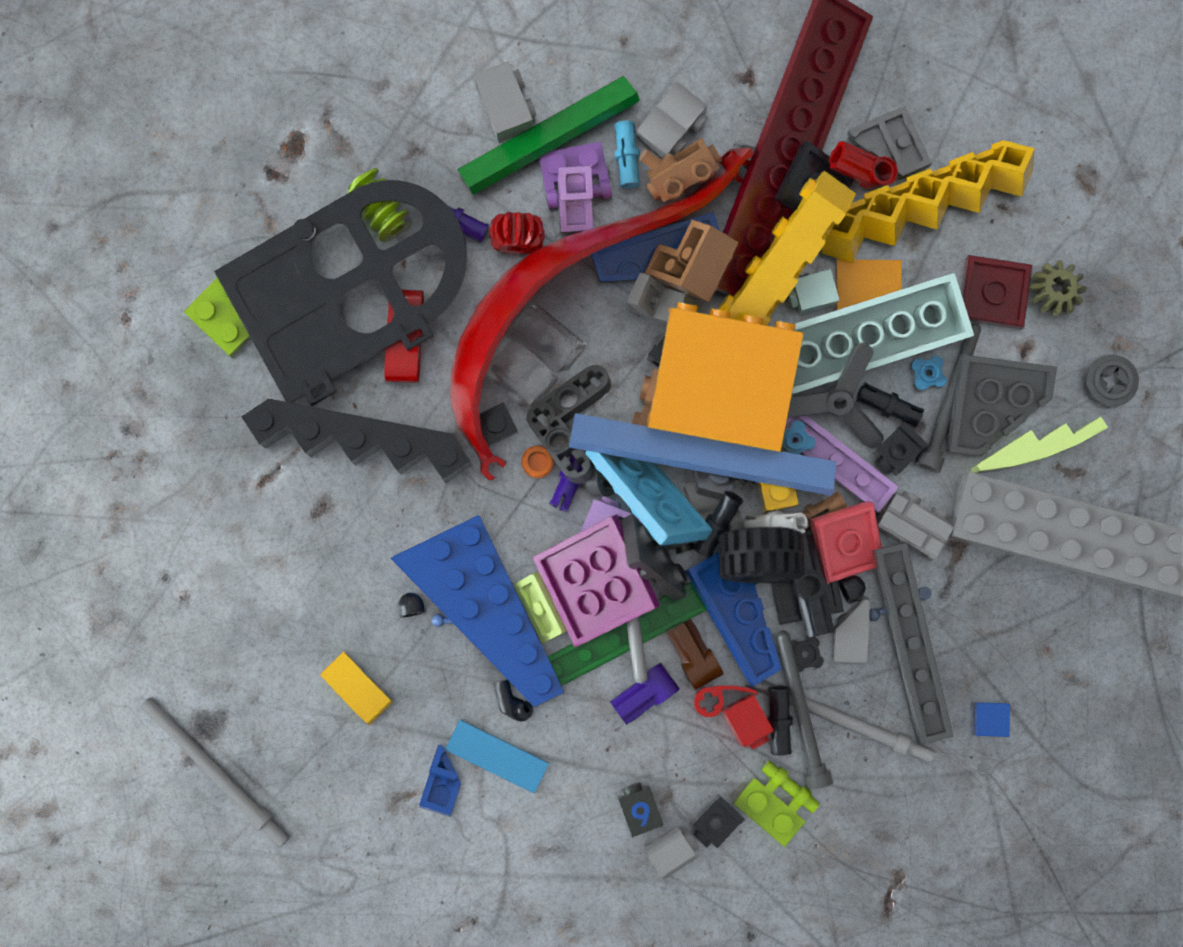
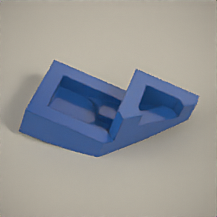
M438 745L419 808L451 817L461 783L444 747Z

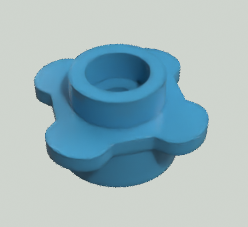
M933 356L929 360L917 358L912 362L911 368L915 371L914 378L916 381L914 384L917 389L925 390L932 386L941 388L946 384L947 378L943 375L942 371L944 361L941 357ZM927 370H930L932 372L931 376H928L926 374Z
M794 421L791 427L784 431L782 446L786 452L800 455L806 449L811 450L814 448L815 439L807 434L803 422ZM797 437L799 442L793 443L792 439Z

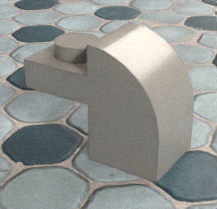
M639 273L627 300V303L634 307L633 312L664 328H667L668 308L677 309L678 302L697 306L696 313H699L701 305L688 294L665 288L652 276L644 273Z

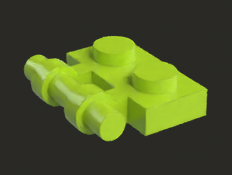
M768 760L761 769L762 772L770 777L767 783L762 785L753 777L733 801V804L785 847L806 822L796 813L798 809L803 805L808 811L814 813L819 807L820 802L811 796L812 791L806 786L801 787L792 780L785 768L782 766L778 768ZM779 786L793 797L787 805L773 794Z

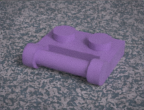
M601 141L552 150L539 158L549 210L559 208L558 192L555 191L554 186L558 185V167L591 165L592 178L598 177L599 184L592 185L593 198H612Z

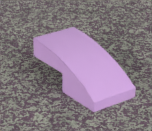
M591 165L558 167L559 223L561 232L585 231L593 228Z

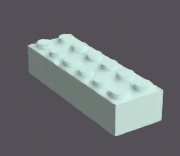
M955 273L796 323L795 331L803 332V339L792 394L838 380L853 348L862 342L868 343L873 349L872 358L866 370L974 336Z

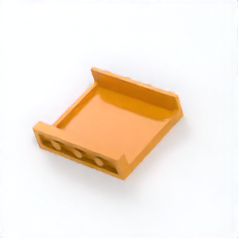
M678 302L677 309L668 308V323L651 412L648 413L646 426L780 452L803 332L795 331L796 324L776 321L775 327L762 325L763 318L743 315L742 321L729 319L730 312L710 309L709 315L696 313L697 306Z

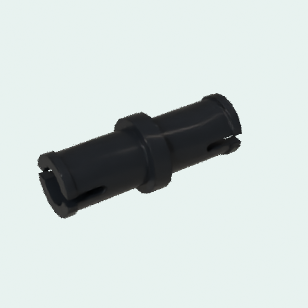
M866 382L861 386L856 398L857 402L881 411L882 416L886 418L892 416L915 428L921 421L924 408L898 398L899 394L894 392L889 394Z
M731 491L724 492L713 514H709L705 520L713 531L707 540L697 541L693 546L697 553L707 558L712 557L714 550L719 544V535L731 530L730 523L744 502L740 496Z
M782 685L768 687L770 715L767 716L774 730L771 733V754L776 756L790 755L792 753L790 726L793 725V716L790 715L789 687Z

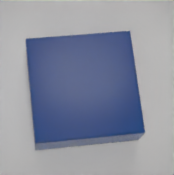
M975 702L974 735L1010 737V704Z

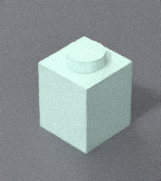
M831 269L799 277L797 279L798 283L787 297L791 309L796 308L798 316L835 307L839 302Z

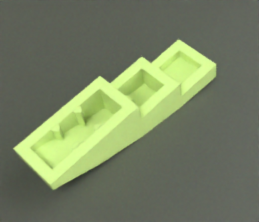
M1102 417L1091 421L1074 433L1067 424H1064L1039 440L1033 431L1030 430L972 467L971 471L975 474L987 473L1037 462L1082 443L1107 429L1108 426Z

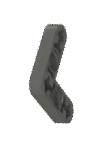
M591 365L535 403L527 412L526 420L530 428L566 478L575 484L584 483L591 478L593 464L584 450H576L569 447L571 432L565 423L574 418L575 413H581L609 392L611 379L607 371L599 365ZM596 377L598 380L600 379L601 384L596 387L591 383L590 379ZM580 385L587 393L584 397L578 388ZM573 393L577 395V401L573 406L563 407L561 405V400L566 394ZM540 414H543L552 426L548 432L537 418ZM558 436H566L568 438L567 446L561 450L553 449L552 441ZM573 455L580 465L582 464L583 470L579 473L574 470L568 457Z

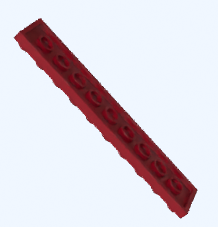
M812 0L723 230L724 234L739 242L717 288V291L725 295L730 294L734 296L741 289L748 277L745 269L755 256L761 258L775 238L772 231L782 217L788 220L794 213V211L774 198L801 143L808 141L821 151L823 150L874 17L848 0Z

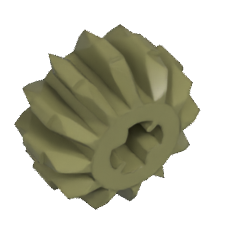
M1058 260L1053 267L1046 263L1042 266V272L1036 271L1033 274L1032 278L1036 283L1029 286V291L1038 293L1032 299V303L1037 304L1040 301L1043 303L1040 310L1041 313H1046L1051 308L1053 316L1058 317L1061 315L1062 310L1066 314H1070L1074 311L1073 305L1079 306L1082 304L1083 299L1079 294L1086 292L1087 287L1078 284L1084 278V274L1081 273L1076 276L1072 274L1075 270V264H1070L1064 270L1062 260ZM1061 285L1063 288L1062 292H1055L1052 288L1053 286Z

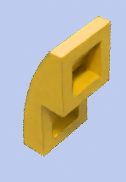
M344 651L320 674L330 687L368 725L393 703L374 680L368 677Z

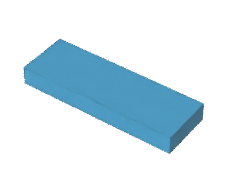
M461 719L445 749L534 794L549 765L548 762Z

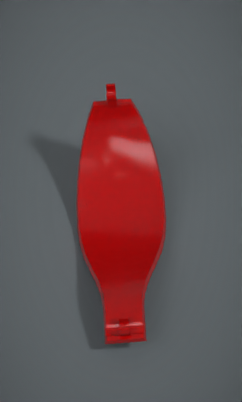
M751 148L728 150L721 157L723 161L718 163L720 169L715 171L713 177L703 182L698 189L685 198L651 212L565 236L531 252L504 272L477 304L459 339L451 368L450 400L457 427L480 460V473L482 476L493 481L495 477L489 473V465L493 462H496L503 468L506 465L502 458L492 454L482 435L479 403L482 383L494 352L514 317L541 286L566 267L598 250L675 222L705 207L722 193L731 181L742 183L743 178L738 174L739 168L742 165L747 170L750 163L748 159L754 154Z

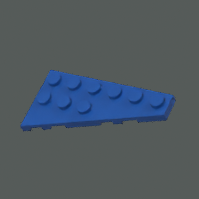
M479 515L391 557L392 561L535 708L565 693Z

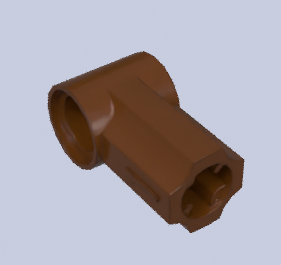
M691 619L666 632L682 661L681 666L694 690L724 675L716 657L710 648L707 649Z

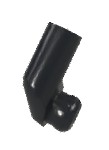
M508 679L493 683L498 707L502 714L520 722L528 720L533 715V706L530 702L513 696Z

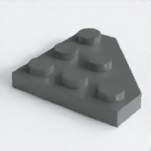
M960 354L946 451L976 456L984 455L991 449L994 443L1004 435L1010 434L1025 422L1030 414L1053 399L1057 367Z

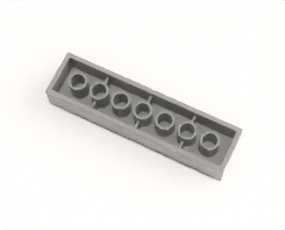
M971 472L961 475L950 519L954 529L948 537L949 539L1183 601V528Z

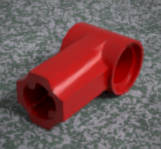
M845 141L837 143L834 150L831 151L828 161L830 169L857 180L864 189L870 190L890 185L896 180L898 175L897 165L890 157H877ZM875 168L878 170V174H879V177H878V178H877L876 173H875Z

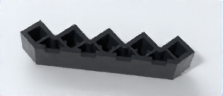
M267 399L241 416L257 442L264 448H268L291 432L303 451L312 457L337 440L349 460L355 466L380 449H383L400 474L428 457L445 483L472 466L471 461L451 433L274 399Z

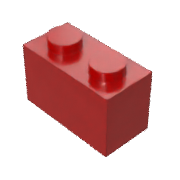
M748 694L724 707L721 711L740 746L744 748L748 746L753 750L770 740L768 734L774 730L754 695Z

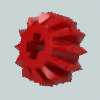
M519 211L516 213L507 212L506 214H498L491 220L489 238H491L493 249L498 252L526 255L543 247L545 229H543L541 218L537 215L520 213Z

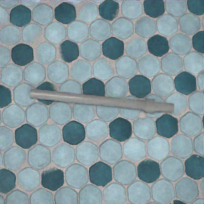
M764 680L752 687L747 681L745 686L769 696L768 687L778 685ZM789 690V705L794 706ZM805 697L809 713L889 745L892 747V751L902 755L908 753L928 762L933 760L935 750L912 741L911 736L898 732V734L892 733Z
M151 698L141 705V708L251 818L249 822L258 831L262 829L279 848L289 839L271 820L273 816L264 807L260 809Z

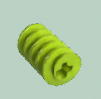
M373 168L355 178L348 187V193L363 185L386 179L381 178L375 181L374 178L379 173V169ZM386 201L374 203L363 210L362 216L364 220L371 221L370 228L372 231L378 232L377 237L381 242L396 238L412 224V221H404V218L409 213L408 209L396 210L401 202Z

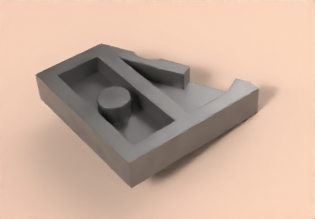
M906 106L848 130L849 138L866 152L877 157L886 156L893 159L898 169L897 177L900 179L926 169L932 164Z

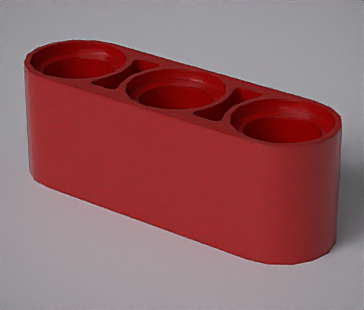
M401 289L411 306H420L424 303L423 290ZM389 302L387 324L391 322L394 316ZM422 329L409 335V340L412 342L421 337ZM401 340L385 350V382L419 383L422 344L407 351Z

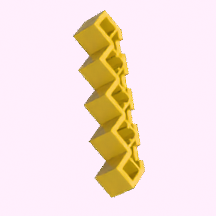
M1002 140L991 144V149L976 155L971 152L950 160L948 166L932 171L930 168L906 178V182L889 188L886 185L863 194V199L851 203L847 214L840 224L833 226L825 239L826 243L822 247V254L853 263L864 238L896 246L907 221L938 230L949 205L980 213L990 189L1022 197L1033 173L1035 148Z
M823 171L815 181L810 178L799 193L803 198L797 210L788 220L784 217L780 219L772 231L775 238L770 248L761 258L755 256L745 269L748 277L743 286L734 296L728 294L718 310L730 312L729 319L742 321L743 315L763 318L762 325L767 326L771 321L770 316L776 307L786 300L798 283L797 279L808 263L811 264L825 245V239L835 224L839 225L845 217L856 193L826 171Z

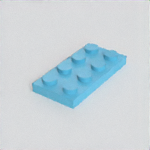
M586 451L585 454L594 463L595 468L603 474L612 485L615 493L622 497L631 508L633 515L640 519L651 533L652 538L661 546L707 540L713 531L712 528L657 463Z

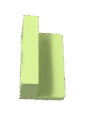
M539 571L513 585L541 644L567 632Z

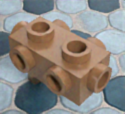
M702 138L674 155L668 153L660 159L645 149L639 158L640 161L652 168L647 171L651 181L646 185L655 201L662 199L663 202L669 199H678L686 193L688 187L697 182H706L712 178L715 171L720 169L718 163L723 161L715 146L712 144L707 147Z

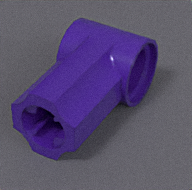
M661 662L647 671L648 678L645 683L640 684L636 682L610 701L626 725L644 714L653 705L658 706L680 690Z

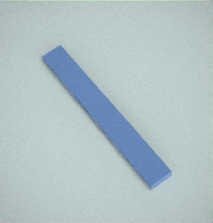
M577 413L574 415L570 448L830 496L834 491L836 461L675 433Z

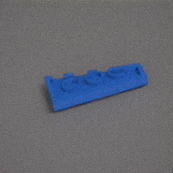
M714 211L631 237L592 253L591 257L599 282L637 280L639 273L645 274L658 244L678 249L692 220L711 225L719 230Z
M719 551L713 554L711 558H706L685 571L749 685L751 687L782 670L770 628L767 627L763 615L764 607L761 597L758 598L755 584L729 582L720 578Z

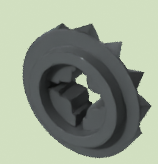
M1105 355L1094 361L1088 369L1085 385L1091 393V398L1096 399L1101 405L1117 407L1127 403L1134 397L1139 386V376L1136 368L1128 359L1119 355ZM1117 369L1115 380L1121 386H1114L1107 392L1108 382L1103 380L1104 378L1102 377L1110 376Z

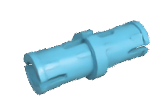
M620 121L614 125L617 140L615 160L619 162L620 187L622 189H633L641 185L638 169L640 150L636 147L635 122Z

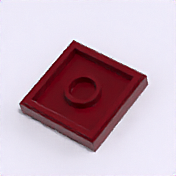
M968 255L966 257L961 295L970 322L1022 330L1025 326L1033 265Z

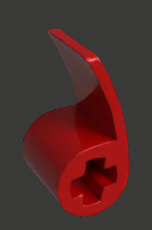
M732 685L703 687L694 694L693 707L698 714L704 717H714L722 711L724 706L722 690H738L758 695V692L750 688ZM710 692V697H716L717 703L712 705V711L706 712V707L701 708L699 701L704 700V694Z

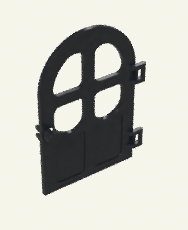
M384 180L363 185L310 216L297 220L291 227L214 272L285 401L293 403L306 396L309 404L314 406L337 392L332 380L401 340L407 351L434 337L428 324L440 317L457 297L467 268V246L458 219L446 203L437 195L410 182ZM395 201L417 208L423 217L422 228L386 250H380L377 247L361 217L362 211L367 206L379 202ZM343 224L348 228L361 251L363 261L359 266L338 278H324L317 273L312 263L313 243L322 232L334 225ZM314 228L316 229L315 235H314V237H313L312 239H310V240H302V239H308V238H310V237L313 235V233H314ZM427 246H437L445 257V268L441 281L425 303L420 306H411L393 276V267ZM368 280H376L391 305L394 316L390 323L377 331L360 333L351 329L344 322L340 314V304L342 298L349 291ZM422 329L424 335L411 342L408 336ZM325 384L328 390L314 397L312 391Z

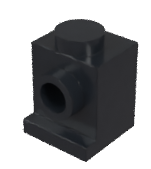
M903 422L873 452L877 457L875 463L885 473L890 474L892 472L896 476L928 444L907 423ZM900 444L905 449L903 456L895 454V445Z
M718 794L692 822V825L696 828L693 835L706 848L711 843L718 848L745 819ZM715 818L721 819L723 823L722 828L718 831H714L710 827L711 821Z

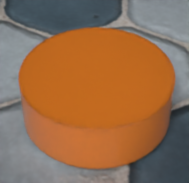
M535 445L524 452L521 464L524 472L529 477L541 479L552 472L554 460L544 446Z

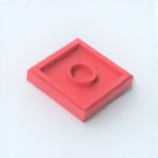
M862 502L810 519L820 568L826 584L876 568L872 550L882 548L873 502Z

